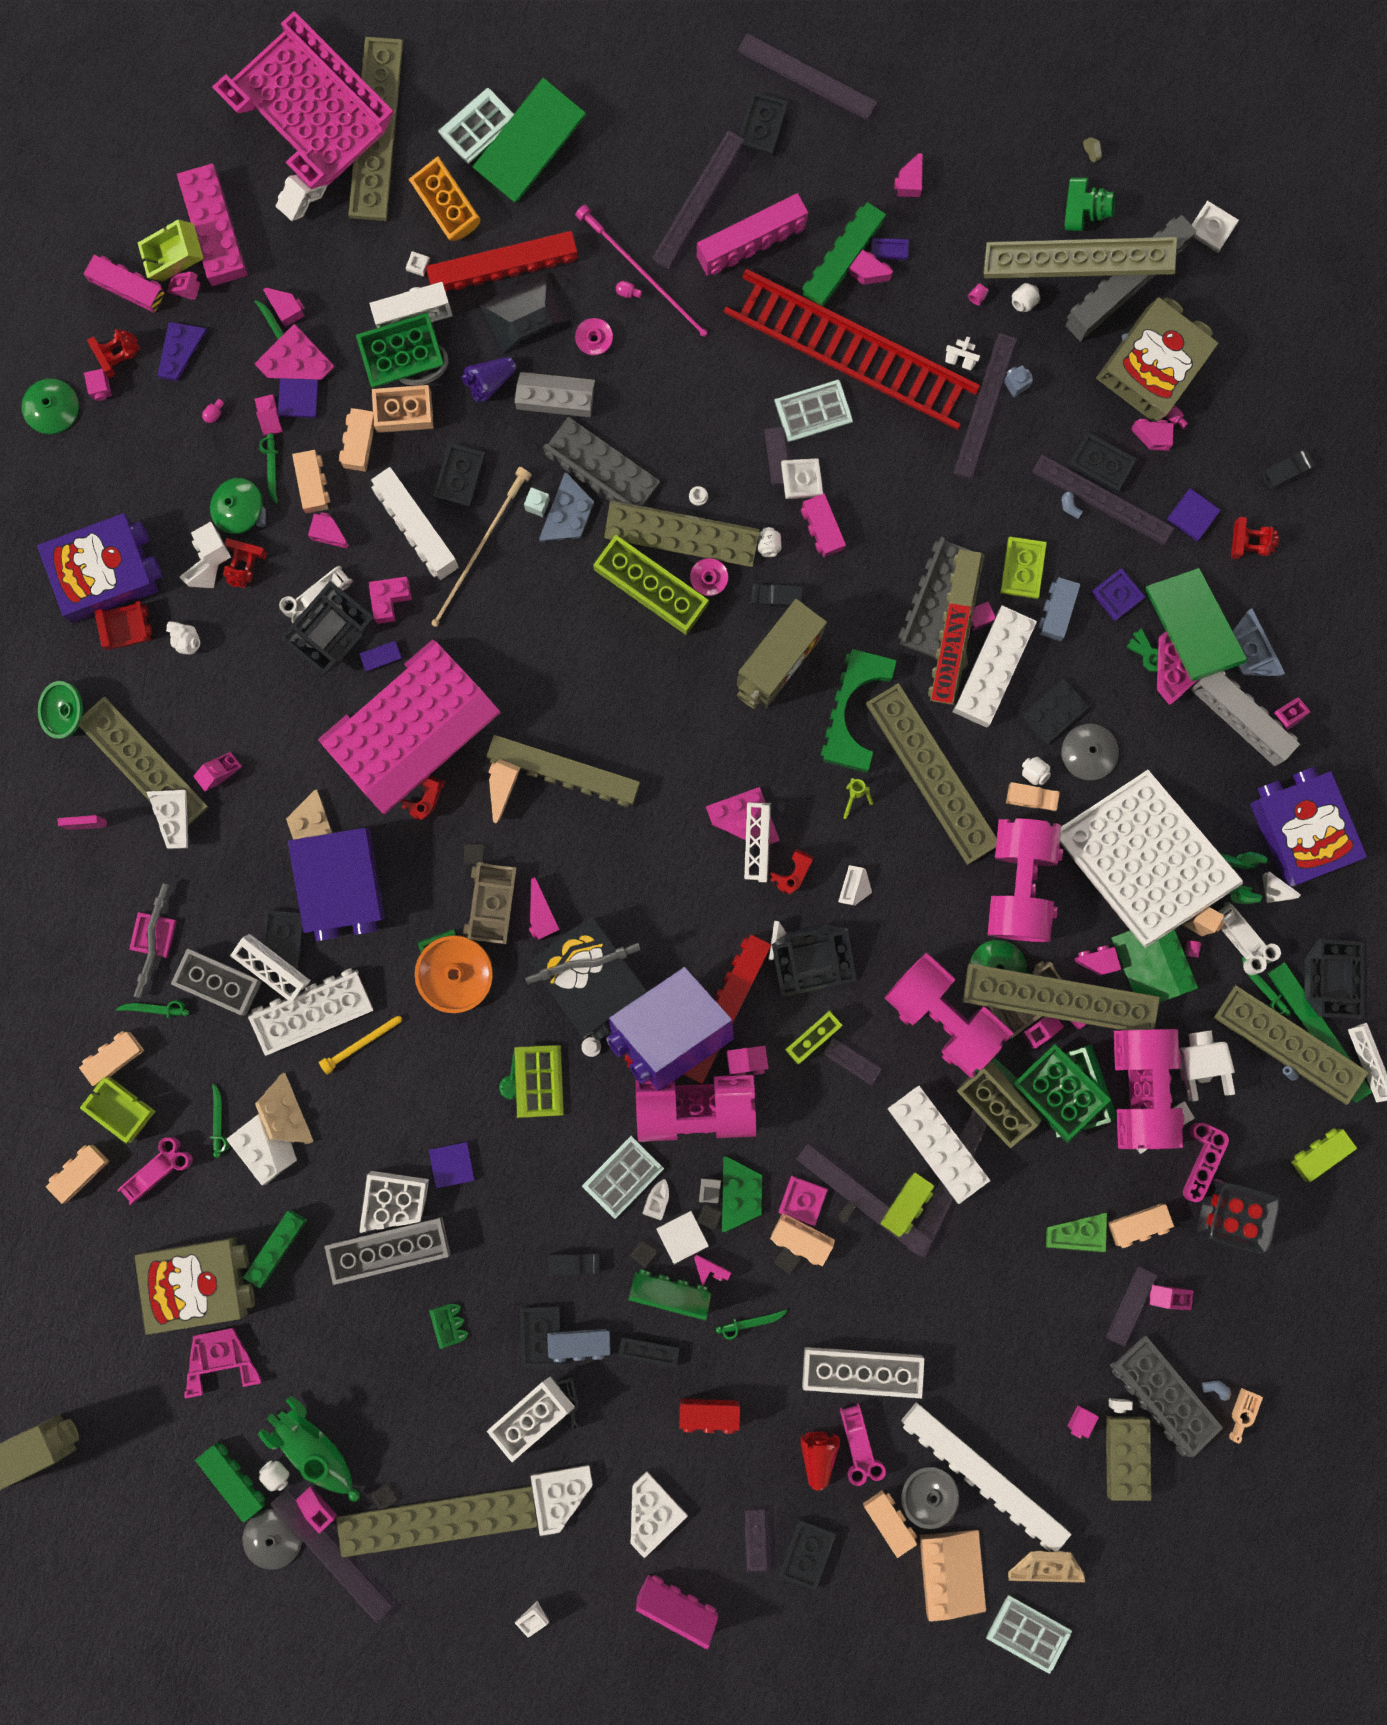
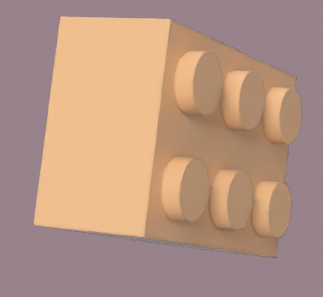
M429 385L372 389L374 427L377 433L434 428Z

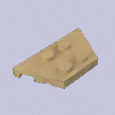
M314 790L286 819L293 840L333 833L318 790Z
M283 1073L279 1075L273 1085L255 1103L270 1140L312 1143L313 1139L286 1074Z
M1062 1551L1030 1552L1008 1572L1009 1581L1085 1582L1084 1573L1072 1554Z

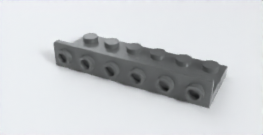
M569 417L548 445H544L545 455L549 459L559 461L563 469L576 473L575 476L580 481L590 483L593 490L598 493L603 492L607 495L606 498L609 501L643 506L660 484L658 479Z
M942 536L940 541H935L932 551L935 554L933 559L929 558L925 568L928 569L926 576L922 575L918 585L921 586V590L919 593H915L912 603L915 604L913 611H908L905 621H908L906 628L902 627L898 637L901 639L900 645L936 658L937 648L941 646L939 635L945 625V622H943L944 611L948 610L949 603H946L948 592H951L952 589L950 577L952 573H955V554H958L959 549L971 551L945 541V538Z
M1143 1336L1117 1362L1110 1364L1113 1374L1118 1379H1122L1126 1384L1125 1388L1127 1391L1137 1397L1138 1404L1152 1415V1421L1162 1427L1164 1435L1177 1445L1176 1449L1182 1456L1194 1457L1223 1429L1147 1336Z

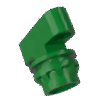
M1070 178L1065 231H1083L1085 216H1090L1091 221H1095L1096 217L1098 221H1102L1107 217H1113L1115 209L1114 192H1108L1104 188H1100L1098 192L1097 187H1093L1092 193H1088V178Z

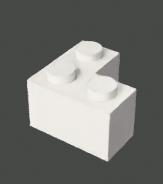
M297 174L291 175L285 181V187L278 196L279 200L276 207L291 221L304 216L310 202L322 198L327 185L311 189Z

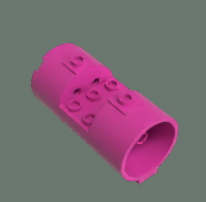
M999 819L995 859L1016 863L1017 875L1014 896H991L988 936L1019 941L1050 942L1052 920L1057 918L1058 907H1054V902L1035 898L1036 883H1033V880H1037L1038 866L1058 865V861H1062L1063 849H1059L1061 825L1053 824V826H1049L1047 821L1016 819L1014 823H1010L1009 819Z
M926 952L893 986L884 999L901 1014L899 1018L905 1024L910 1023L914 1025L929 1010V1016L937 1023L941 1021L944 1025L943 1029L952 1036L942 1049L944 1054L942 1058L949 1064L953 1062L972 1078L976 1074L974 1073L976 1069L979 1071L983 1069L1002 1048V1041L1006 1042L1013 1034V1031L986 1006H982L968 1020L942 997L955 981V978Z
M1178 1029L1114 1031L1115 1070H1128L1130 1109H1117L1118 1149L1183 1148V1109L1170 1108L1172 1095L1170 1094L1171 1075L1169 1074V1069H1181L1182 1063Z
M753 1075L714 1077V1084L675 1086L674 1080L660 1091L650 1081L641 1084L636 1080L638 1142L677 1140V1134L716 1132V1138L756 1137Z

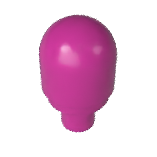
M621 281L616 286V292L622 297L632 298L635 296L640 298L642 295V291L635 289V285L632 283Z
M218 399L214 405L212 403L208 405L202 413L204 421L207 423L215 422L221 415L220 409L225 403Z
M1173 406L1165 416L1167 420L1174 423V425L1178 424L1182 429L1188 424L1183 419V412L1176 406Z

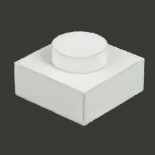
M1109 1398V1407L1114 1409V1412L1126 1413V1410H1132V1402L1128 1399Z

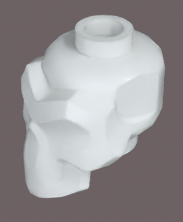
M168 622L167 631L170 632L171 646L181 654H194L200 646V639L196 629L190 625Z

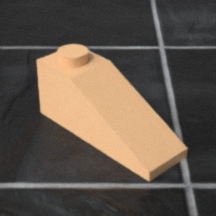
M499 759L496 763L493 762L489 770L491 774L489 783L493 822L495 823L501 819L521 768L502 759Z

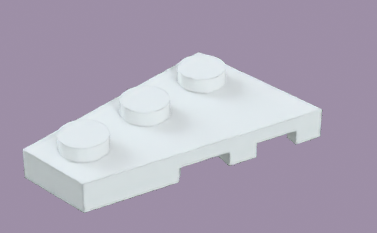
M187 791L147 792L154 814L160 825L159 828L168 849L188 848Z

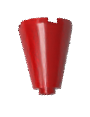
M808 1432L806 1437L801 1436L800 1441L808 1483L814 1490H823L829 1485L840 1445V1438L834 1434L833 1438L829 1437L827 1432Z

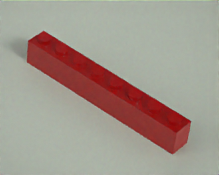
M572 231L429 265L426 266L430 285L442 282L446 293L448 290H461L472 284L481 285L484 281L488 280L498 281L505 276H518L521 272L525 271L535 272L538 268H551L562 262L571 263L578 259Z
M750 935L749 938H744L740 946L743 948L741 955L736 954L732 965L735 967L732 973L727 972L723 980L726 985L723 990L719 988L715 999L718 1000L717 1004L732 1019V1023L771 947V944L753 935ZM718 1051L684 1073V1075L703 1084Z

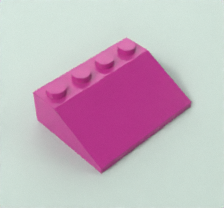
M648 1575L637 1596L636 1611L708 1649L718 1620V1613L715 1612L716 1609L709 1604L702 1605L693 1595L688 1594L686 1596L680 1593L681 1590L674 1585L669 1587L663 1583L664 1580L660 1577Z

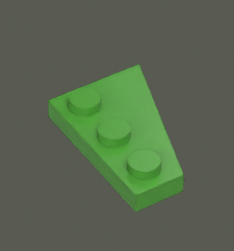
M1107 1213L1048 1227L1046 1248L1106 1252Z

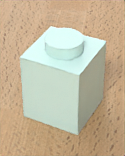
M531 488L524 503L525 511L543 517L550 501L549 494Z

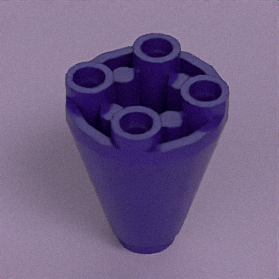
M510 357L471 365L465 368L462 380L466 386L469 385L474 400L476 402L480 400L483 402L488 400L513 375L514 371H516V365Z

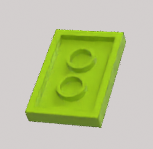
M1015 537L1008 538L1001 594L1034 599L1039 598L1046 542Z

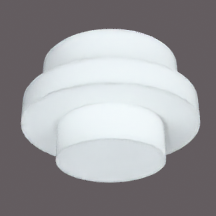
M694 487L689 493V499L692 504L700 506L706 503L708 493L703 487Z
M593 1037L583 1041L582 1051L585 1055L593 1057L599 1054L601 1050L599 1041L596 1042Z

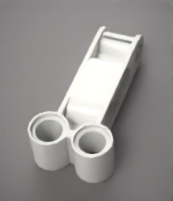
M337 566L298 598L294 599L289 596L282 598L279 604L280 609L287 617H292V623H294L329 581L344 591L353 580L344 574L341 566ZM293 603L294 607L292 610H285L287 604Z
M1226 902L1224 907L1218 911L1222 915L1227 913L1222 919L1224 923L1221 930L1245 957L1244 970L1247 974L1256 975L1263 972L1267 964L1280 957V948L1275 944L1266 946L1231 903ZM1266 950L1271 951L1272 958L1267 956ZM1252 961L1258 964V970L1253 968Z

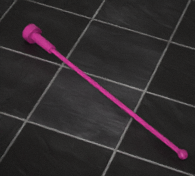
M586 204L581 206L575 216L580 221L586 220L599 234L601 233L700 331L701 336H706L707 330L702 329L604 231V227L590 215L591 209Z

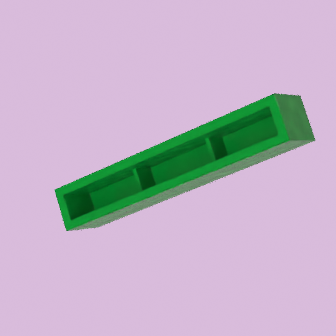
M868 202L864 207L860 206L855 214L856 219L847 224L843 237L839 236L837 238L833 251L829 250L823 259L825 261L823 265L817 266L813 273V279L811 281L808 280L802 288L804 290V298L823 307L848 273L849 267L884 223L886 214Z

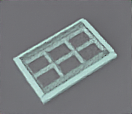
M487 88L438 132L464 161L469 164L493 142L514 114Z
M839 380L774 400L788 442L853 422Z
M630 1136L582 1187L616 1219L664 1168Z
M1008 1595L986 1638L1050 1674L1072 1630Z

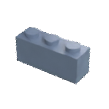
M1059 577L1055 582L1051 583L1049 593L1052 594L1050 600H1046L1043 609L1046 611L1044 618L1041 617L1038 628L1041 631L1039 635L1058 641L1063 640L1080 587L1079 583Z
M606 1329L547 1333L548 1357L554 1359V1362H565L566 1358L582 1361L585 1360V1357L592 1356V1359H604V1355H610L609 1331Z

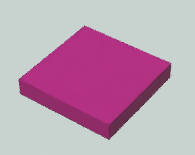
M96 815L66 817L58 819V826L67 830L107 827V821Z
M138 912L129 950L149 953L147 927L151 915ZM159 917L155 927L156 956L169 957L177 920Z
M791 1176L778 1213H784L794 1219L815 1226L828 1189Z

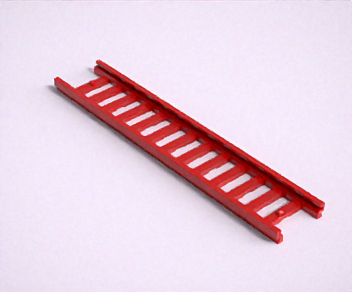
M748 269L744 271L743 279L755 284L741 313L725 307V314L958 430L960 423L948 418V415L962 388L976 395L980 385ZM765 289L772 294L756 322L748 318V315L761 290ZM781 297L789 302L774 330L764 325L778 298ZM795 305L805 309L791 338L782 335L781 332ZM813 313L822 319L806 347L798 343V340ZM831 322L839 327L824 355L814 351L827 324ZM845 330L855 334L841 363L832 360L831 357ZM863 338L872 344L856 372L848 368V365ZM878 347H881L889 352L875 379L872 380L864 376ZM895 355L905 359L891 388L882 385L881 382ZM913 363L922 369L906 397L898 393V390ZM928 372H931L939 377L925 404L922 405L914 401ZM945 380L955 384V387L940 414L932 410L931 407Z

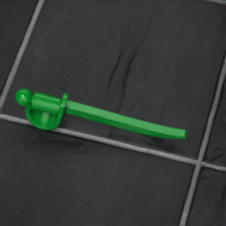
M255 300L254 302L264 314L279 340L284 334L273 314L264 304Z
M269 433L267 438L261 439L259 449L263 454L267 455L268 489L273 501L277 504L275 454H279V451H275L274 434ZM267 441V450L262 447V443Z
M1242 957L1243 966L1246 961L1245 957ZM1248 974L1272 1001L1268 1007L1276 1011L1274 1009L1275 1005L1281 1011L1280 1015L1289 1016L1291 1014V1011L1286 1009L1287 1006L1279 999L1282 996L1281 994L1277 996L1258 974Z
M179 999L171 1001L167 1007L129 1003L116 1009L117 1011L129 1010L166 1014L167 1018H170L171 1015H189L188 1009H185L184 1003ZM177 1003L180 1005V1008L172 1007V1004Z
M213 1084V1137H210V1139H213V1150H215L213 1156L219 1158L221 1152L229 1149L230 1143L226 1140L227 1137H221V1096L217 1086ZM221 1139L224 1142L223 1149H221Z
M787 1310L739 1322L733 1319L734 1323L723 1325V1327L718 1326L716 1332L718 1334L722 1333L723 1337L727 1340H733L737 1337L738 1330L777 1321L786 1314ZM736 1331L735 1335L732 1337H727L725 1335V1333Z

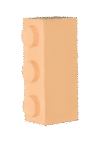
M351 408L350 414H347L346 417L348 429L343 434V443L345 445L344 450L340 451L339 461L344 468L366 472L374 432V415L371 411Z
M315 450L292 454L303 510L306 514L327 510V503H330L328 491L325 492L324 485L327 483L325 474H321L320 467L323 466L321 455H317Z
M1207 907L1181 925L1200 936L1215 933V931L1218 932L1224 923L1222 921L1224 915Z
M120 1032L113 1038L115 1041L109 1045L108 1043L104 1044L98 1049L99 1053L94 1057L91 1055L82 1061L83 1065L79 1069L92 1086H97L103 1077H111L144 1051L131 1032Z
M94 1145L83 1146L77 1152L78 1156L74 1160L70 1159L63 1165L64 1170L59 1174L55 1173L48 1180L50 1183L46 1188L61 1204L67 1203L110 1162Z
M1163 1203L1107 1222L1115 1245L1122 1246V1248L1133 1245L1132 1241L1138 1239L1140 1241L1148 1240L1155 1233H1158V1235L1170 1232L1169 1228L1174 1227L1167 1206Z
M782 1213L770 1238L776 1245L784 1246L790 1249L793 1254L797 1256L802 1255L812 1264H819L821 1266L824 1265L835 1241Z
M882 1490L864 1502L863 1505L898 1558L917 1545L914 1540L917 1536L911 1527L907 1529L903 1523L906 1519L901 1511L896 1512L892 1506L895 1502L890 1494L885 1495Z

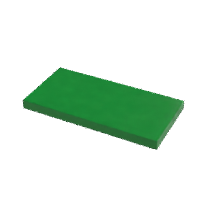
M542 78L474 164L473 168L514 203H517L585 118L586 113L547 80Z
M1199 568L1146 586V592L1192 682L1246 663L1247 658Z

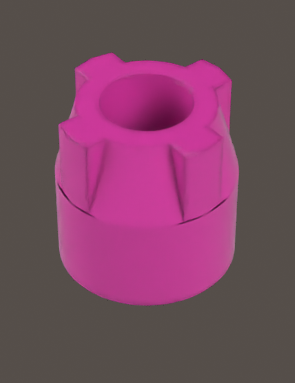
M979 283L970 292L968 298L972 303L980 305L985 299L988 289Z
M1186 940L1185 956L1199 958L1201 942Z

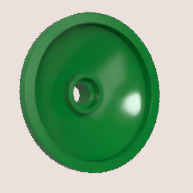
M43 379L34 383L26 391L22 400L24 419L30 427L43 434L52 435L67 430L75 422L79 412V401L76 393L67 383L58 379ZM46 400H49L48 405H44Z
M232 478L225 481L216 489L211 499L210 514L214 524L220 530L229 534L246 532L255 525L261 515L263 506L262 495L257 486L247 479Z
M56 681L49 684L40 696L38 703L39 722L45 733L53 738L63 739L71 736L77 730L82 719L83 704L81 696L72 684L65 681Z
M992 940L982 944L975 950L969 963L997 968V965L1000 964L1003 966V970L1027 974V964L1022 952L1015 945L1004 940Z

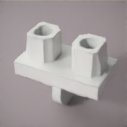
M966 336L965 342L957 340L956 345L963 347L962 350L947 345L945 362L955 365L957 357L960 355L965 357L962 367L972 370L980 356L966 351V348L973 351L975 345L969 343L970 337Z

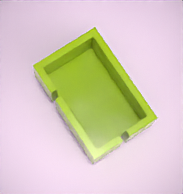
M176 220L166 226V229L163 228L138 242L142 259L149 260L143 262L147 278L163 282L204 259L194 223Z
M103 1077L93 1090L95 1093L101 1094H90L80 1107L81 1110L125 1143H132L156 1112L143 1101H137L139 1098L111 1077Z

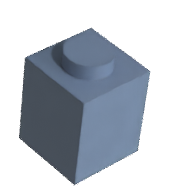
M1023 365L1019 368L1013 367L1007 372L1004 384L1013 397L1030 387L1033 377L1028 369L1025 370Z

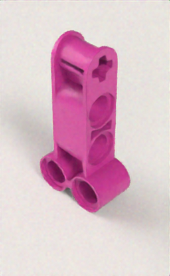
M168 1137L162 1139L158 1145L160 1153L118 1189L130 1201L129 1205L138 1201L173 1169L183 1170L192 1165L193 1158L191 1154L179 1152L180 1142L177 1138ZM167 1141L172 1142V1151L166 1149ZM180 1156H183L186 1159V1163L184 1166H181L178 1163V1158Z
M859 1403L854 1407L840 1408L854 1463L848 1470L850 1482L855 1486H861L865 1483L867 1476L875 1481L882 1480L885 1477L886 1470L880 1461L873 1459ZM873 1466L881 1467V1472L878 1475L871 1473ZM854 1471L862 1472V1477L859 1480L852 1478Z

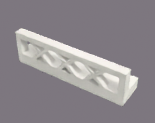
M747 803L745 879L759 880V882H767L771 803ZM751 807H762L761 817L758 820L751 815ZM756 824L761 829V835L757 839L750 834L751 828ZM755 843L760 847V854L756 858L750 853V847ZM754 862L759 866V875H749V867Z
M251 934L243 937L230 955L290 1002H293L300 991L311 981ZM242 947L248 951L249 958L244 959L238 955ZM254 960L262 961L265 970L255 968ZM269 972L279 974L280 982L272 981ZM290 983L296 987L292 995L286 991L285 984Z
M1367 1023L1348 1029L1364 1070L1369 1072L1366 1077L1376 1103L1387 1101V1073Z

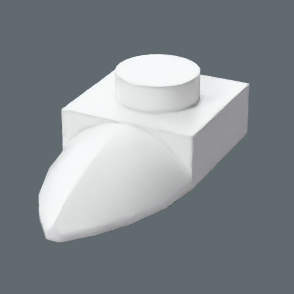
M665 1179L658 1182L650 1192L642 1214L658 1220L662 1219L669 1197L668 1184Z

